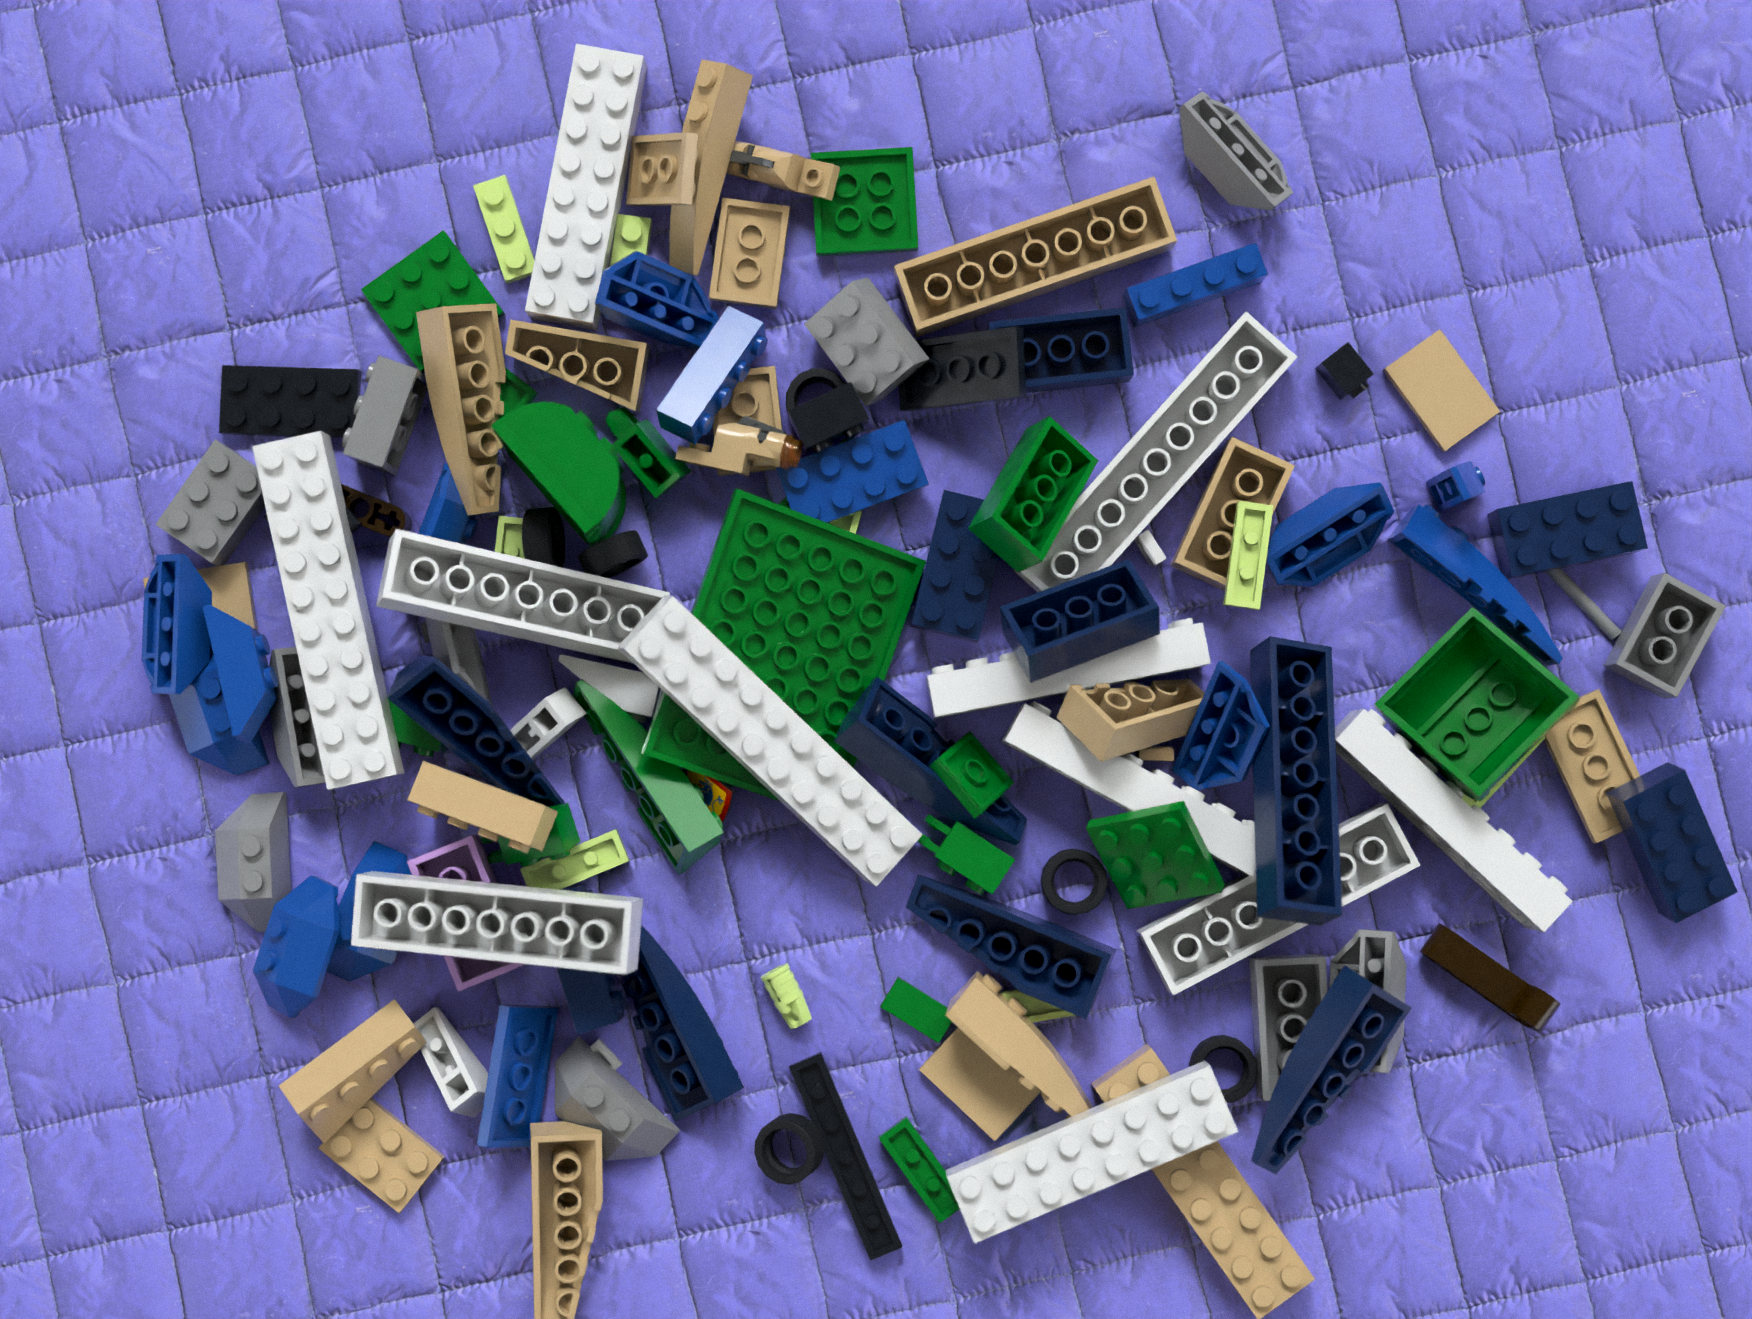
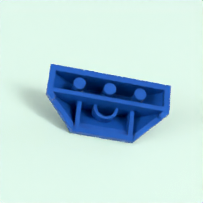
M635 251L603 270L595 305L606 319L655 340L698 350L720 319L717 313L712 311L706 295L694 276L641 252Z
M444 463L418 534L465 545L467 538H473L478 526V520L475 519L476 514L467 515L449 466Z
M1378 482L1334 488L1278 523L1269 541L1266 564L1275 582L1278 585L1289 584L1314 587L1371 551L1382 533L1387 519H1390L1394 513L1384 486Z
M186 554L157 555L155 560L156 566L150 573L144 590L142 663L146 676L151 683L150 689L152 694H182L210 661L211 641L202 606L212 605V591Z
M207 604L202 607L232 735L246 744L253 740L277 699L274 690L275 687H278L277 676L274 669L269 667L266 656L270 654L269 643L264 634L261 635L251 626Z
M211 646L210 661L182 694H169L189 755L234 775H241L269 765L270 762L259 730L253 740L246 744L233 737Z
M1219 661L1215 667L1172 768L1174 773L1195 790L1246 780L1270 726L1248 681L1224 661Z
M373 841L353 872L338 906L340 931L326 972L350 982L394 964L399 953L398 950L351 946L356 875L370 871L412 875L407 861H409L407 854Z
M313 875L309 876L274 905L253 968L254 976L268 1006L289 1018H296L300 1011L307 1008L318 997L340 931L339 907L336 900L338 897V887Z

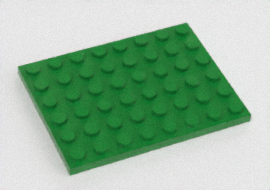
M734 489L691 614L854 768L857 758L834 740L843 719L876 676L882 681L885 680L926 561L751 493ZM664 691L662 692L641 751L642 754L780 801Z

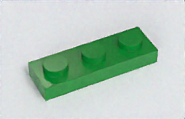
M907 1116L878 1136L939 1223L960 1209L947 1179L946 1170Z

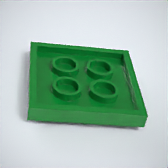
M913 147L811 153L812 160L835 164L841 167L832 201L813 197L816 256L918 251Z
M444 230L361 289L422 373L425 370L416 312L442 306L496 304L498 319L505 315Z
M1184 801L1089 820L1086 830L1127 909L1222 892L1225 883Z

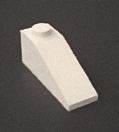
M560 654L558 660L581 680L583 679L615 702L633 719L645 723L647 717H654L661 688L645 673Z
M564 687L544 698L510 731L531 759H534L587 713L567 688Z
M434 1007L413 1023L427 1042L420 1050L450 1111L474 1118L483 1110L488 1073L438 1007Z

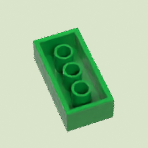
M1050 416L1025 429L968 529L1017 572L1042 562L1099 460Z

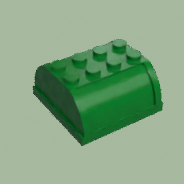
M535 402L510 411L491 425L505 452L589 547L615 534L621 524L626 507V488L621 475L624 470L621 468L622 464L619 462L620 458L617 455V450L605 437L599 441L594 424L581 410L575 414L567 405L554 402Z
M1472 607L1374 705L1375 709L1383 715L1392 729L1412 745L1411 749L1420 757L1429 760L1445 779L1455 784L1465 795L1476 801H1482L1490 793V790L1565 715L1569 714L1577 706L1580 696Z

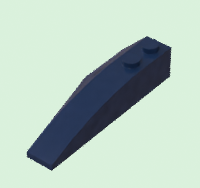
M420 655L397 673L387 699L494 787L547 807L565 803L490 703L436 657Z
M876 676L843 719L834 741L889 783L919 802L979 832L1016 846L1021 840L1027 818L1002 794L983 813L974 819L929 766L955 744L953 740L950 739L946 742L935 730L937 724L930 716Z
M922 875L917 876L906 908L940 933L950 937L967 953L973 954L985 963V966L1011 982L1012 986L1020 992L1084 1019H1087L1116 952V949L1047 920Z
M641 925L638 969L625 974V984L622 985L626 998L632 997L637 1015L632 1018L636 1030L642 1029L647 1046L643 1047L642 1051L645 1060L676 1122L743 1089L744 1086L729 1058L722 1039L718 1035L697 995L674 962L653 936Z
M1345 965L1334 979L1320 1004L1315 1008L1313 1015L1305 1025L1285 1063L1264 1115L1251 1161L1277 1174L1306 1142L1305 1133L1312 1127L1320 1126L1329 1115L1326 1110L1338 1097L1344 1100L1352 1091L1349 1084L1360 1072L1366 1075L1373 1068L1411 1010V1007Z

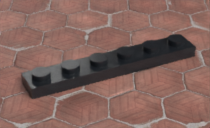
M822 1052L789 1065L809 1116L822 1134L825 1154L870 1261L903 1247Z

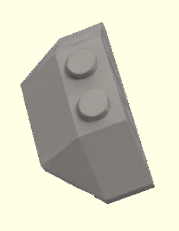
M1203 91L1180 107L1185 155L1230 205L1271 211L1293 194L1291 187L1288 185L1287 176L1281 161L1235 110L1220 101L1210 99V96Z
M425 617L426 622L421 623V629L425 642L431 643L433 655L429 657H436L493 706L475 628Z
M296 647L274 649L271 652L269 667H272L276 673L278 687L274 688L277 699L270 709V717L277 758L294 787L326 783Z
M286 792L251 794L215 830L218 900L257 932L266 931L274 905L291 892Z
M1359 929L1354 934V937L1331 960L1330 987L1346 965L1405 1003L1406 963L1395 932ZM1404 1020L1370 1070L1371 1072L1390 1073L1404 1036Z
M578 1036L555 1061V1114L562 1121L602 1130V1158L605 1161L657 1156L678 1134L680 1129L622 1075L610 1067L611 1065L596 1051L593 1052L590 1046Z

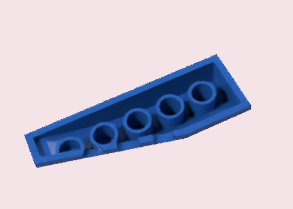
M1420 504L1412 507L1387 540L1549 666L1559 664L1563 657L1541 621L1501 571L1467 541L1469 539L1468 535L1456 526L1448 527L1440 520L1442 516L1434 508L1428 505L1421 506Z

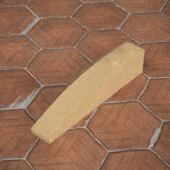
M703 59L698 69L682 132L698 134L697 146L699 154L695 163L694 175L696 189L692 198V205L671 206L669 231V265L696 276L699 274L753 75L726 63Z
M496 304L442 306L416 312L425 377L433 416L449 469L467 515L499 511L501 467L497 465L498 450L502 449V445L491 425L499 419V416L504 415V401H500L501 384L505 383L506 370Z
M977 971L950 999L945 1016L1003 1069L1007 1070L1011 1065L1019 1076L1020 1083L1027 1089L1031 1090L1036 1087L1042 1091L1040 1095L1045 1103L1055 1112L1060 1113L1064 1109L1068 1113L1067 1119L1093 1108L1063 1058L1052 1043L1025 1015L1027 1009L1014 997L1010 1000L1007 999L1000 992L1001 985L991 975L986 974L983 976Z
M566 1121L530 1123L534 1319H574L583 1277L585 1276L588 1264V1256L596 1231L595 1227L603 1202L602 1130Z

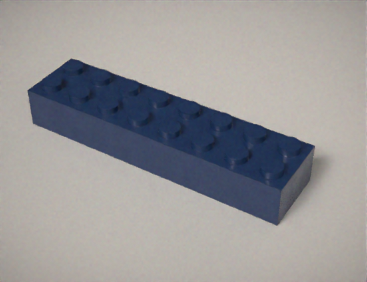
M1269 636L1250 650L1251 688L1270 725L1253 762L1257 917L1321 926L1342 916L1332 647Z

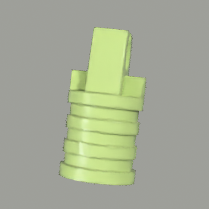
M788 963L782 964L760 977L765 984L766 990L769 992L770 998L774 1002L775 1008L778 1009L790 1029L802 1026L812 1019L803 992L799 988V984L795 980Z

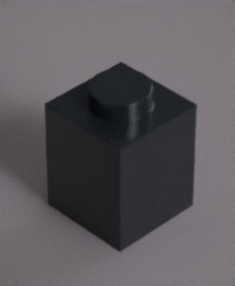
M1349 342L1315 368L1340 400L1348 394L1354 399L1369 387L1366 380L1374 374Z

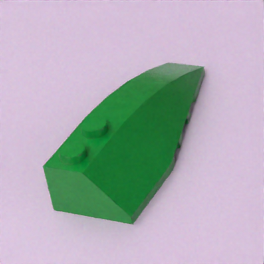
M583 679L576 682L573 697L587 713L584 717L594 735L602 734L604 738L602 739V746L609 762L619 764L620 773L623 778L620 782L626 792L634 791L641 807L636 810L677 874L684 873L719 844L724 833L721 819L715 812L709 811L704 803V795L697 784H691L679 766L641 753L648 732L635 719Z

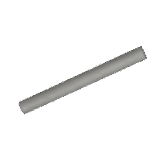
M1561 568L1546 571L1553 581L1610 640H1613L1622 632Z

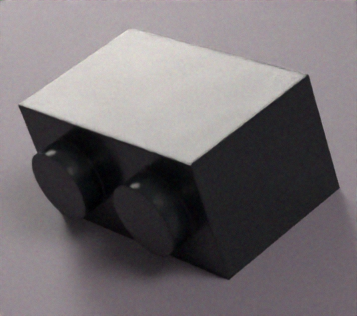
M851 381L788 411V418L805 453L812 450L815 454L824 452L834 446L833 440L843 435L846 440L863 433L865 431L863 426L867 425L869 421Z

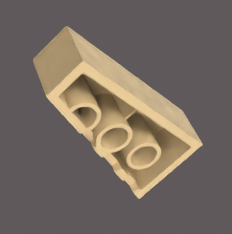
M510 320L505 349L506 355L631 410L640 412L651 348L650 344Z
M1191 679L1152 681L1151 686H1145L1137 682H1125L1123 688H1110L1108 683L1095 684L1094 689L1083 690L1082 685H1070L1057 718L1102 762L1187 735L1204 692Z
M425 761L422 762L407 799L419 805L417 812L435 819H437L438 814L449 817L448 824L467 830L469 825L479 828L478 835L496 842L499 836L510 840L509 847L525 853L529 852L530 847L543 851L558 813L545 805Z
M394 999L281 1083L279 1088L297 1114L325 1144L427 1042Z

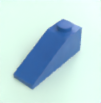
M1471 461L1451 467L1426 481L1439 512L1485 492L1483 488L1485 485L1484 476L1477 466H1473Z

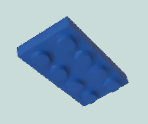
M905 420L833 446L819 454H812L785 464L783 468H776L790 508L826 523L929 485Z
M499 1005L477 1145L485 1148L530 1146V1123H540L558 1008L532 1005Z

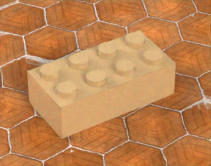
M1231 437L1220 454L1170 566L1225 591L1237 502L1245 501L1274 505V513L1295 465Z

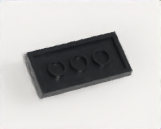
M1014 326L916 340L929 357V360L899 385L900 411L905 412L1026 398L1023 328Z
M222 365L219 433L222 435L295 437L322 431L330 435L331 438L343 439L346 430L353 427L357 416L354 415V406L360 396L361 371L359 369Z

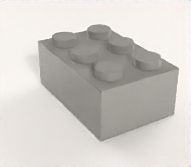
M868 277L851 281L804 323L846 381H851L858 397L865 406L884 399L929 360V357Z
M378 355L376 363L372 362L367 370L365 381L368 385L364 396L360 395L355 403L354 415L357 416L353 427L348 428L343 436L342 447L345 448L343 454L359 464L396 476L428 388L425 375L418 369Z
M215 439L155 525L212 564L218 566L225 565L265 508L257 466Z
M1666 573L1651 576L1603 666L1663 699L1678 697L1726 606Z

